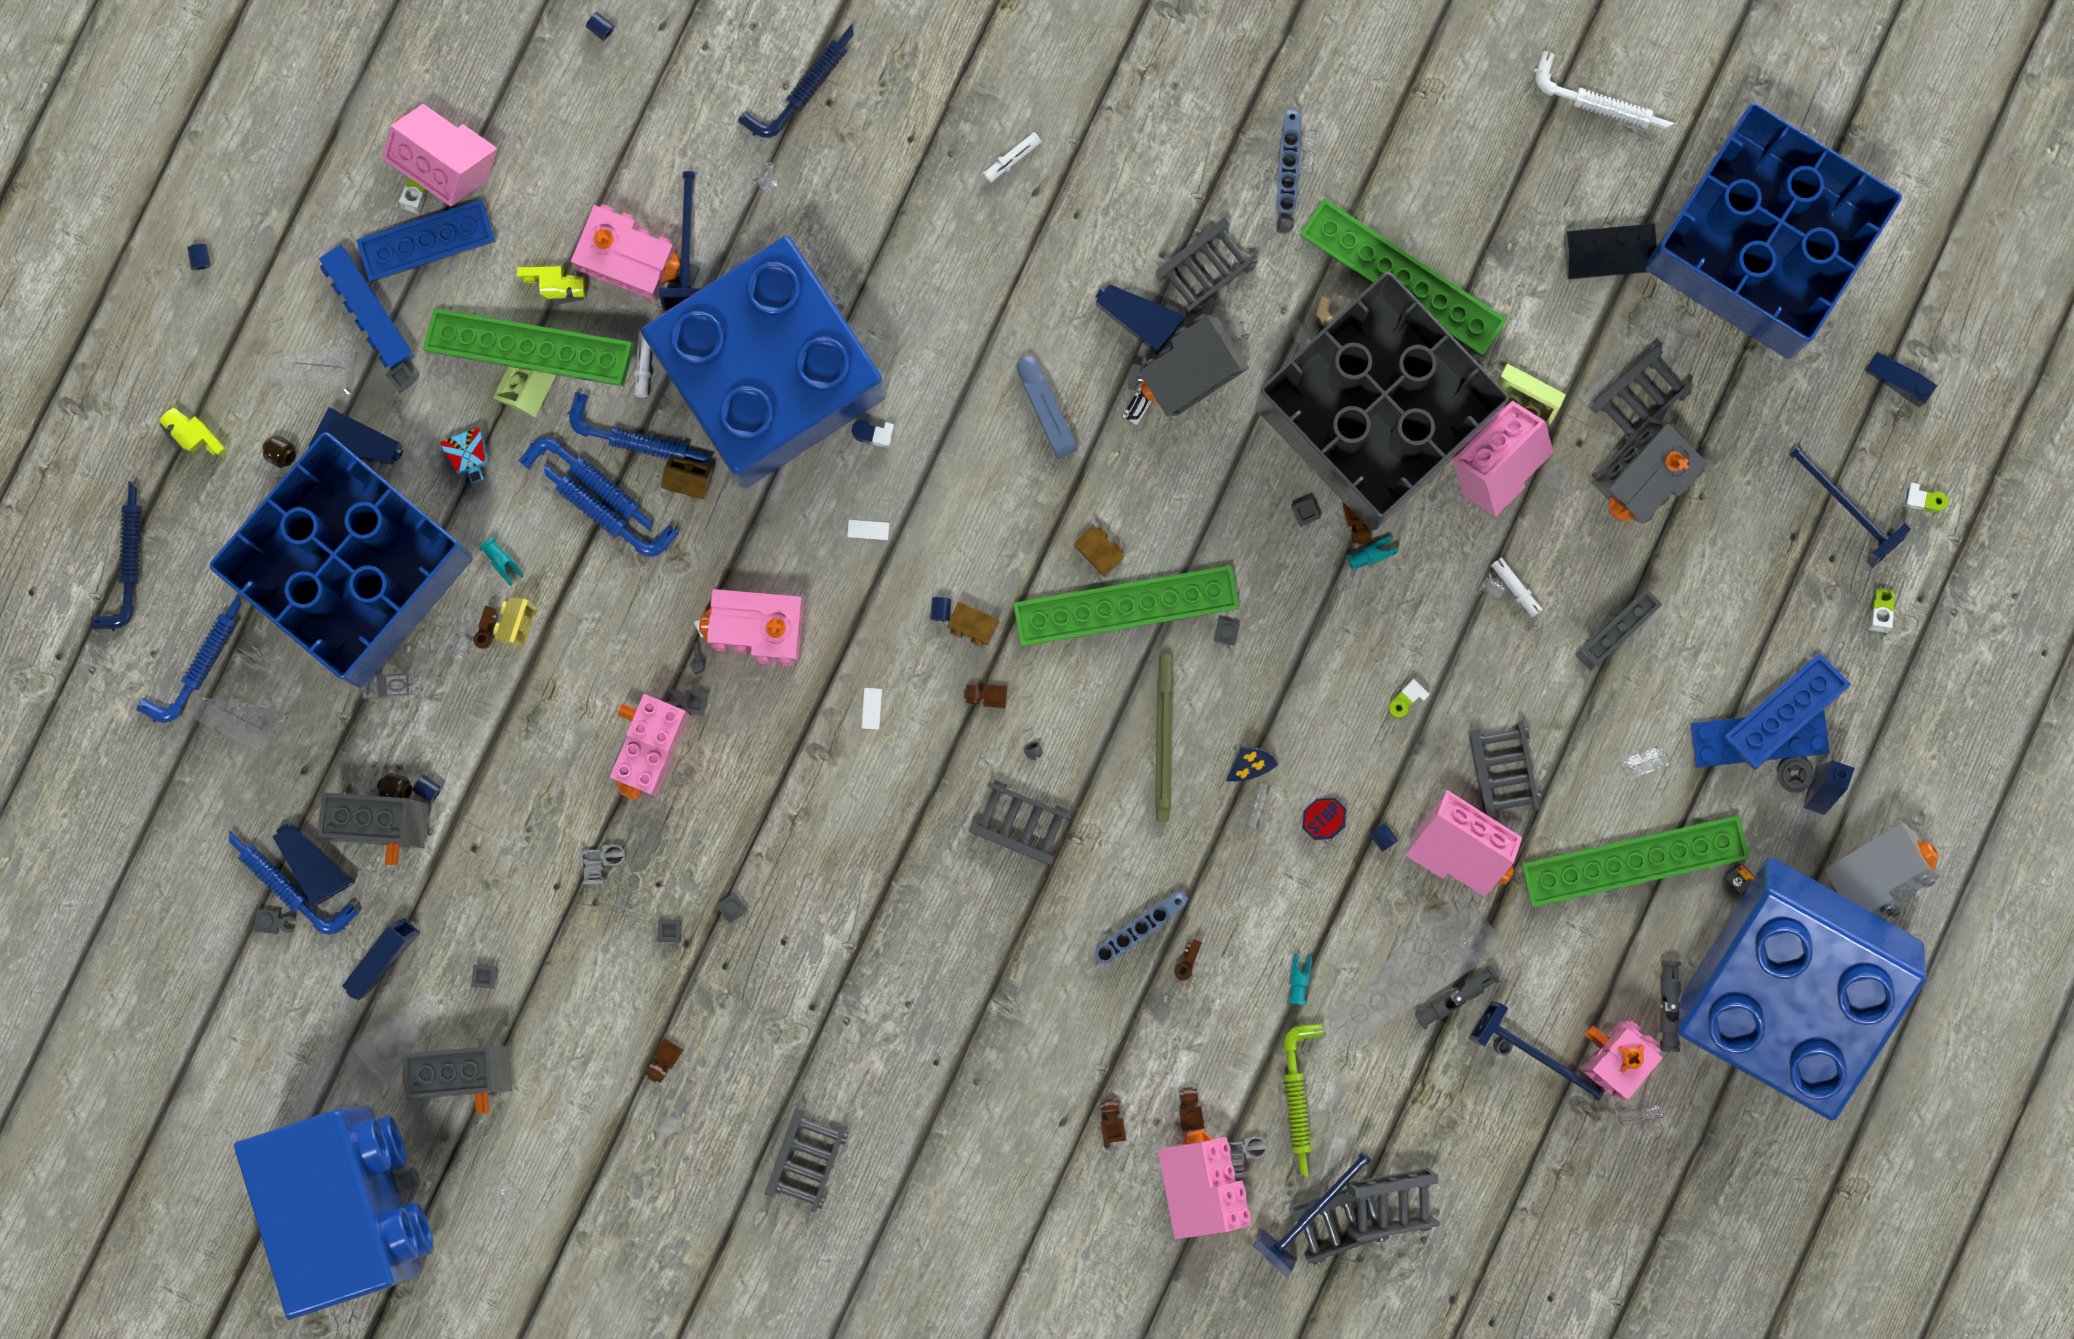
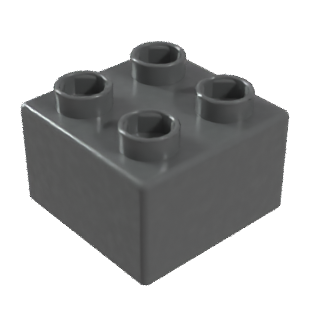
M1385 272L1261 387L1255 408L1370 530L1374 531L1382 526L1491 423L1509 401V396L1391 272Z

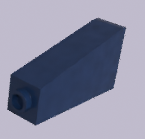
M1111 284L1106 289L1102 287L1095 296L1098 308L1156 354L1159 353L1185 321V316L1181 313Z
M330 407L327 409L309 444L310 447L322 433L326 432L362 460L393 465L395 461H399L403 454V445L400 442Z
M1834 760L1818 765L1803 808L1825 815L1847 791L1855 768Z
M286 824L276 830L277 834L272 836L312 906L320 905L355 884L336 863L296 826Z
M405 918L388 926L342 985L346 993L358 1001L366 997L421 932Z

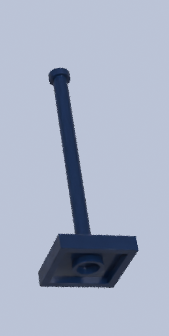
M692 171L682 172V178H684L680 288H659V297L663 310H670L701 290L688 288L693 179H695L696 174Z
M1800 446L1797 447L1790 456L1796 458L1879 542V547L1871 554L1867 561L1874 568L1907 537L1911 528L1904 523L1890 537L1888 535L1885 536L1801 452L1802 448Z
M1490 1002L1469 1036V1040L1475 1044L1486 1046L1491 1036L1496 1033L1593 1095V1099L1597 1101L1601 1099L1605 1092L1603 1088L1595 1087L1501 1027L1499 1024L1508 1007L1502 1003Z
M1364 1152L1359 1154L1360 1158L1279 1243L1264 1229L1257 1236L1253 1247L1285 1277L1292 1272L1297 1261L1285 1248L1366 1164L1369 1165L1372 1162Z

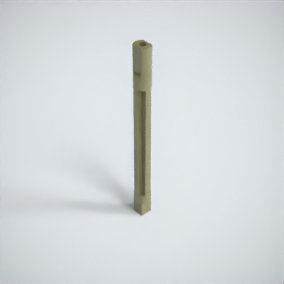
M1168 654L1159 655V675L1157 679L1155 788L1157 822H1168L1169 808H1171L1173 679L1172 655Z

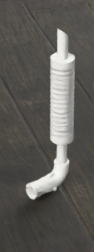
M1542 51L1538 67L1534 72L1536 73L1535 80L1537 86L1547 95L1553 96L1554 94L1573 100L1574 107H1582L1583 110L1586 108L1587 111L1590 109V112L1594 110V113L1599 112V115L1603 113V116L1607 114V117L1611 116L1612 119L1615 117V120L1619 118V121L1624 120L1625 123L1628 121V124L1632 122V125L1636 124L1637 127L1641 125L1640 127L1647 129L1649 124L1662 129H1669L1676 125V123L1652 116L1653 110H1644V107L1640 109V106L1636 108V105L1632 106L1631 103L1628 105V102H1625L1624 104V101L1619 102L1618 99L1615 101V98L1611 100V97L1607 98L1606 95L1602 97L1603 94L1598 96L1599 93L1594 94L1593 91L1590 93V90L1586 92V89L1579 88L1578 92L1556 86V83L1550 81L1551 74H1549L1555 55L1550 52L1548 60H1546L1548 51Z

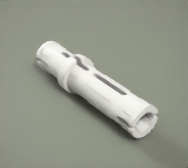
M1032 132L1006 155L998 157L996 163L982 172L989 183H993L995 179L1004 172L1008 173L1011 170L1010 167L1041 144V139L1035 132Z
M641 330L638 331L636 371H634V396L646 398L648 397L649 378H651V349L644 339Z
M1502 557L1491 565L1517 598L1516 602L1522 604L1531 618L1543 610L1532 597L1530 589L1527 590Z

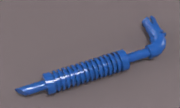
M579 392L574 394L571 410L568 411L571 428L582 436L588 437L590 435L609 440V446H617V448L621 447V449L626 447V450L630 448V451L643 452V454L647 453V455L651 454V456L656 455V457L660 456L662 459L664 457L666 460L670 455L703 463L713 457L689 451V445L683 443L680 445L679 442L676 443L675 441L671 443V440L667 442V439L663 441L662 438L656 437L654 439V436L650 438V435L646 436V434L638 433L637 435V432L633 434V431L629 432V430L621 429L620 431V428L613 427L611 432L591 427L590 424L583 422L585 417L583 413L588 395L583 393L580 395Z
M551 437L540 438L533 444L530 443L531 446L518 460L526 468L530 469L540 454L543 455L547 450L553 454H558L571 465L569 472L576 475L584 484L586 483L587 487L589 486L590 489H593V492H596L604 501L606 500L610 506H613L621 515L623 514V517L627 520L633 517L652 533L651 520L639 511L641 505L638 502L634 501L626 492L624 493L623 490H620V487H617L614 482H610L609 478L607 479L606 476H603L604 474L600 473L592 464L590 465V462H587L584 457L580 456L576 459L562 447V443Z
M544 464L545 476L557 485L555 488L556 492L560 495L562 494L574 506L576 505V508H579L584 514L586 513V516L593 519L606 532H610L611 536L617 538L619 535L635 547V551L643 556L653 557L660 555L664 550L667 552V547L679 535L676 529L673 530V527L668 525L658 539H654L650 544L644 540H639L626 529V521L619 516L617 517V514L610 511L602 502L600 503L588 491L586 492V489H583L578 483L576 484V481H573L571 477L566 475L562 478Z
M238 593L225 616L219 613L218 621L214 622L216 625H212L213 630L210 629L211 633L207 634L209 637H206L205 639L207 640L203 641L205 644L201 645L202 649L199 648L200 653L197 652L198 656L194 657L196 660H192L193 664L189 665L191 666V668L188 667L187 669L189 672L186 671L185 674L187 675H184L181 679V682L185 683L175 703H171L170 707L166 709L162 706L158 707L143 698L139 703L147 708L137 705L136 710L152 718L154 723L156 721L161 723L171 722L180 716L184 710L182 707L193 688L196 690L200 689V682H204L202 680L206 678L204 675H208L207 670H211L209 669V667L213 666L211 663H215L213 661L217 659L215 656H219L218 651L221 652L220 648L224 647L222 644H226L227 636L230 637L229 632L232 633L231 629H234L237 624L233 621V618L241 606V599Z
M229 830V843L241 853L238 859L245 863L244 865L248 866V869H251V872H254V875L267 885L277 897H280L279 899L283 900L282 902L286 903V906H289L293 913L298 910L303 913L320 933L331 935L338 933L342 929L345 930V926L359 914L348 904L336 918L332 917L329 921H326L323 917L320 918L305 904L308 898L301 894L302 892L298 891V888H295V885H292V882L279 872L266 857H263L264 855L260 854V851H257L253 844L247 847Z

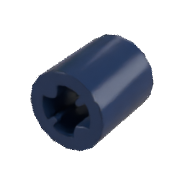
M598 12L594 13L586 23V28L602 41H605L615 28L611 22Z
M195 244L187 247L191 270H204L211 267L206 244Z
M932 597L930 620L949 622L952 599Z
M422 775L412 791L429 803H432L440 794L442 787L427 776Z
M1386 823L1370 833V836L1382 852L1398 842V839Z

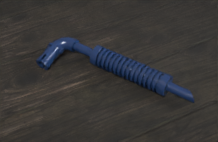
M853 24L849 26L838 42L831 40L828 44L829 47L825 48L826 50L820 54L815 64L802 77V81H799V84L796 85L797 88L794 87V91H791V94L787 96L785 100L788 105L776 120L773 119L767 125L745 111L742 113L744 118L740 116L738 123L753 132V136L771 138L780 133L784 128V123L795 109L799 112L802 111L804 105L807 104L806 101L809 102V98H812L815 91L820 88L823 81L829 76L828 74H831V71L837 66L836 64L842 60L841 57L846 55L847 50L844 47L854 36Z
M129 480L127 505H122L121 513L124 514H121L123 518L121 519V522H123L121 523V526H123L121 531L123 532H120V534L123 536H120V539H122L120 541V544H122L120 545V548H122L120 552L122 554H119V556L122 558H119V561H121L119 563V566H121L119 567V570H121L119 574L121 576H118V583L124 584L123 606H120L119 614H112V616L93 615L91 621L100 622L91 623L93 630L112 629V631H115V629L126 626L134 613L132 592L133 584H139V577H137L139 575V572H137L139 571V568H137L139 563L137 562H140V559L137 558L140 557L138 555L140 553V550H138L140 549V546H138L140 541L138 540H141V538L138 536H141V533H139L141 531V528H139L141 524L139 523H141L140 518L142 516L139 514H142V507L136 506L137 488Z

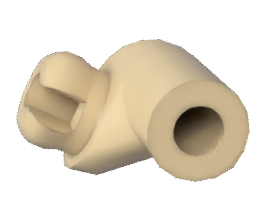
M1321 297L1316 312V318L1323 328L1335 319L1328 312L1332 300L1326 297Z

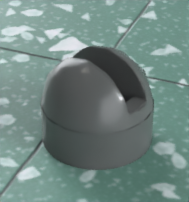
M1279 215L1276 227L1277 232L1289 233L1294 228L1293 220L1288 216Z
M1037 741L1031 742L1023 748L1026 757L1030 760L1035 761L1037 756L1039 758L1042 756V747Z
M1497 1037L1494 1040L1493 1049L1498 1054L1506 1056L1512 1051L1513 1044L1502 1037Z

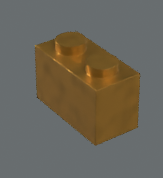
M670 455L664 467L661 488L704 500L710 486L713 466Z
M1093 525L1074 543V547L1105 578L1124 559L1122 555L1124 551L1117 543L1111 544L1106 539L1108 534L1100 526L1096 528Z
M957 602L947 627L951 629V634L960 638L965 635L971 638V643L982 647L983 644L989 645L999 619L961 602Z

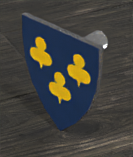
M1236 744L1233 747L1236 757L1225 780L1236 782L1257 778L1277 767L1278 763L1274 756L1266 750L1257 747H1242L1241 744Z

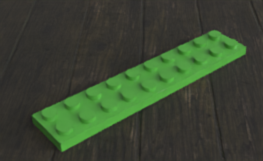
M1325 198L1299 235L1371 284L1383 273L1391 272L1457 341L1483 357L1507 321L1506 318Z
M434 308L422 350L427 353L624 387L635 344L629 341Z
M1232 565L1013 603L1021 647L1239 610Z
M1737 815L1521 864L1531 908L1742 861L1750 859L1740 816Z

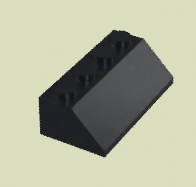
M1655 223L1567 231L1563 236L1567 278L1571 280L1649 273L1645 268V264L1657 247Z

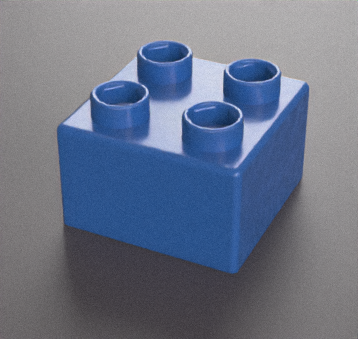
M1752 103L1727 135L1649 257L1645 268L1655 277L1784 358L1792 359L1815 338L1900 204L1902 195L1894 188L1761 105Z
M784 236L646 324L641 330L656 359L741 488H749L886 398V390L881 373L789 236Z
M325 432L315 440L212 559L209 566L217 576L335 676L358 688H362L473 560V555L331 434Z
M1773 857L1767 858L1682 993L1678 1034L1831 1121L1836 1120L1927 980L1924 943L1915 936Z
M369 1106L336 1109L234 1143L242 1176L282 1307L288 1320L389 1288L415 1278L422 1273L419 1258L432 1254L434 1250L433 1239L427 1218L420 1204L414 1202L403 1206L400 1195L394 1186L392 1171L405 1167L407 1157L400 1131L391 1116L376 1119L373 1109Z

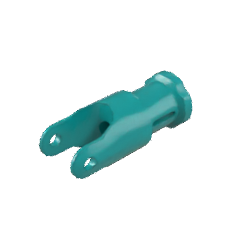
M1388 536L1363 547V550L1352 555L1350 553L1347 554L1346 558L1351 570L1355 573L1358 568L1367 564L1373 565L1397 554L1398 548L1388 551L1378 550L1381 546L1390 543L1392 537Z
M495 537L490 538L480 546L479 550L485 552L491 560V565L508 585L512 586L513 582L506 574L505 567L512 568L521 578L524 577L522 570L507 551H503L496 543Z
M1294 953L1289 985H1291L1290 997L1287 999V1003L1306 1006L1305 994L1306 987H1309L1312 958L1310 955L1306 957L1304 970L1300 973L1298 968L1299 956L1297 953Z

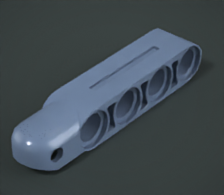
M1293 108L1288 109L1283 121L1276 194L1277 213L1288 217L1295 212L1297 205L1301 144V114L1299 110ZM1286 137H1293L1296 143L1288 145L1284 139ZM1291 158L1295 164L1288 167L1284 165L1283 160ZM1286 179L1291 180L1293 187L1285 188L1282 185V181ZM1289 201L1292 208L1285 210L1280 206V203Z
M1029 355L1022 356L1017 362V373L1057 459H1060L1078 451L1037 360Z
M1183 891L1171 894L1099 945L1095 951L1096 960L1101 964L1112 962L1164 925L1171 916L1184 907L1189 898ZM1176 899L1180 900V905L1175 904ZM1156 909H1162L1166 914L1165 919L1161 922L1156 921L1153 917ZM1138 922H1144L1147 925L1148 930L1145 934L1140 935L1135 931V925ZM1126 935L1129 938V945L1123 948L1118 946V936ZM1101 948H1108L1111 951L1109 960L1104 961L1099 958L1098 952Z

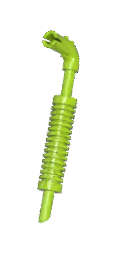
M1300 1023V1026L1292 1028L1287 1033L1283 1046L1287 1054L1289 1074L1283 1075L1284 1082H1286L1284 1086H1287L1285 1088V1091H1287L1285 1095H1288L1286 1097V1100H1288L1286 1104H1289L1287 1106V1109H1289L1287 1113H1290L1288 1115V1118H1290L1288 1122H1291L1289 1124V1127H1291L1289 1131H1292L1290 1133V1136H1292L1290 1140H1293L1291 1142V1145H1293L1291 1150L1292 1154L1298 1153L1299 1171L1308 1179L1307 1152H1312V1147L1309 1145L1311 1140H1308L1310 1138L1308 1136L1310 1131H1307L1309 1129L1307 1127L1309 1122H1306L1308 1120L1306 1118L1308 1113H1305L1307 1111L1305 1109L1307 1104H1304L1306 1102L1304 1100L1306 1095H1303L1305 1093L1303 1091L1305 1086H1302L1304 1084L1302 1082L1304 1075L1297 1071L1295 1050H1297V1042L1304 1041L1307 1038L1324 1037V1031H1314L1324 1029L1323 1023L1310 1025Z

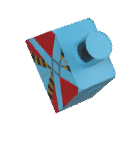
M479 427L440 442L441 447L460 476L468 473L471 484L484 480L480 468L488 466L489 461L484 434Z

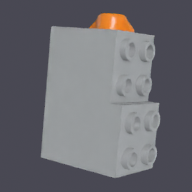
M1903 823L1825 868L1838 894L1884 920L1899 916L1902 913L1901 910L1906 908L1903 899L1906 900L1914 897L1917 894L1916 891L1923 887H1931L1941 877L1936 869L1939 855L1935 847L1931 843L1921 841L1916 831Z

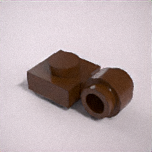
M1346 504L1343 505L1342 508L1347 527L1355 526V530L1351 531L1353 543H1358V545L1368 543V540L1372 539L1370 529L1363 526L1364 523Z
M486 605L479 622V630L473 639L474 644L480 649H487L491 646L492 636L488 632L491 630V627H495L498 619L497 610ZM486 637V641L481 644L480 639Z
M985 684L984 692H982L978 685H967V689H964V699L969 704H979V700L984 699L983 707L1005 709L1007 686Z
M1193 939L1192 943L1187 942L1183 955H1186L1185 962L1179 963L1174 969V974L1179 980L1184 981L1191 977L1192 967L1202 942ZM1181 967H1185L1187 969V974L1185 976H1182L1179 973Z
M664 1038L652 1057L659 1062L656 1065L651 1063L645 1073L648 1079L655 1083H661L667 1074V1071L664 1070L665 1065L673 1069L683 1049Z
M1183 1088V1090L1179 1091L1180 1103L1185 1104L1187 1108L1179 1109L1182 1131L1204 1129L1202 1106H1193L1194 1102H1199L1197 1088Z
M1104 1100V1103H1100L1102 1116H1107L1108 1120L1101 1121L1104 1144L1126 1141L1123 1118L1115 1119L1116 1114H1120L1118 1100Z

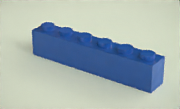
M340 244L320 257L319 260L322 265L319 267L326 278L330 276L334 281L331 286L338 296L342 294L346 301L343 304L349 313L354 312L358 318L355 320V323L361 331L366 330L369 335L367 341L373 350L377 348L381 353L378 358L385 368L389 366L393 370L402 362L407 363L413 359L415 355L346 249Z

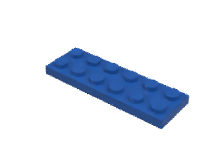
M482 199L356 240L370 282L496 242Z
M1819 653L1727 733L1723 740L1755 771L1851 686V683Z
M1823 710L1768 760L1830 754L1825 711ZM1745 718L1691 723L1695 767L1746 763L1723 740L1724 736Z

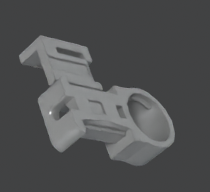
M617 844L602 846V849L584 850V847H580L579 864L581 867H584V864H586V868H583V885L605 884L604 878L601 877V870H604L602 863L603 866L614 867L623 864L626 859L623 847ZM614 847L622 851L618 853H607L608 850ZM610 857H622L621 861L616 864L607 860Z
M1253 1136L1244 1138V1142L1228 1143L1234 1171L1244 1172L1235 1173L1234 1177H1248L1247 1170L1244 1171L1243 1163H1246L1244 1155L1246 1159H1259L1266 1154L1267 1143L1263 1138ZM1258 1139L1264 1145L1248 1146V1143L1251 1140ZM1264 1149L1263 1153L1257 1156L1248 1152L1250 1150Z

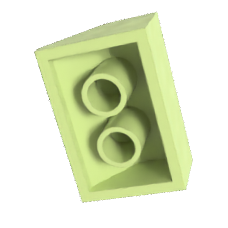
M1509 364L1506 365L1497 381L1509 396V401L1505 407L1511 401H1514L1546 422L1547 429L1566 394Z
M508 367L493 399L524 414L536 417L542 408V403L547 393L552 388L556 375Z

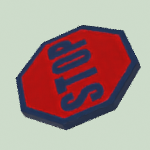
M1335 798L1316 799L1304 810L1302 829L1314 840L1333 839L1346 826L1347 809Z

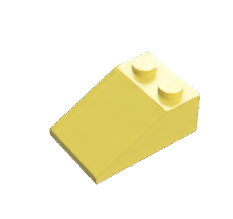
M509 597L508 601H504L500 614L503 615L500 623H496L493 635H496L495 640L523 649L537 607L526 599Z

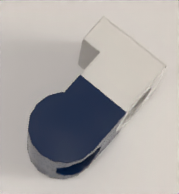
M859 420L853 424L851 431L853 437L859 442L890 449L895 427L894 424L885 422L884 428L869 425L864 420Z

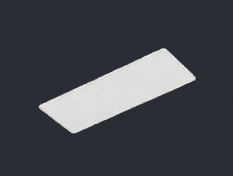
M849 520L847 537L888 540L889 523Z
M864 688L862 729L879 730L882 689Z

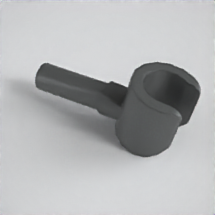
M699 642L694 643L696 661L690 663L695 675L705 670L700 656Z

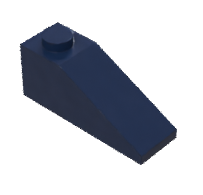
M1879 352L1875 354L1865 369L1870 375L1919 408L1927 402L1938 386L1920 373Z

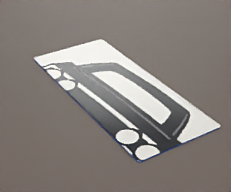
M1141 386L1122 415L1136 425L1152 402L1144 396Z

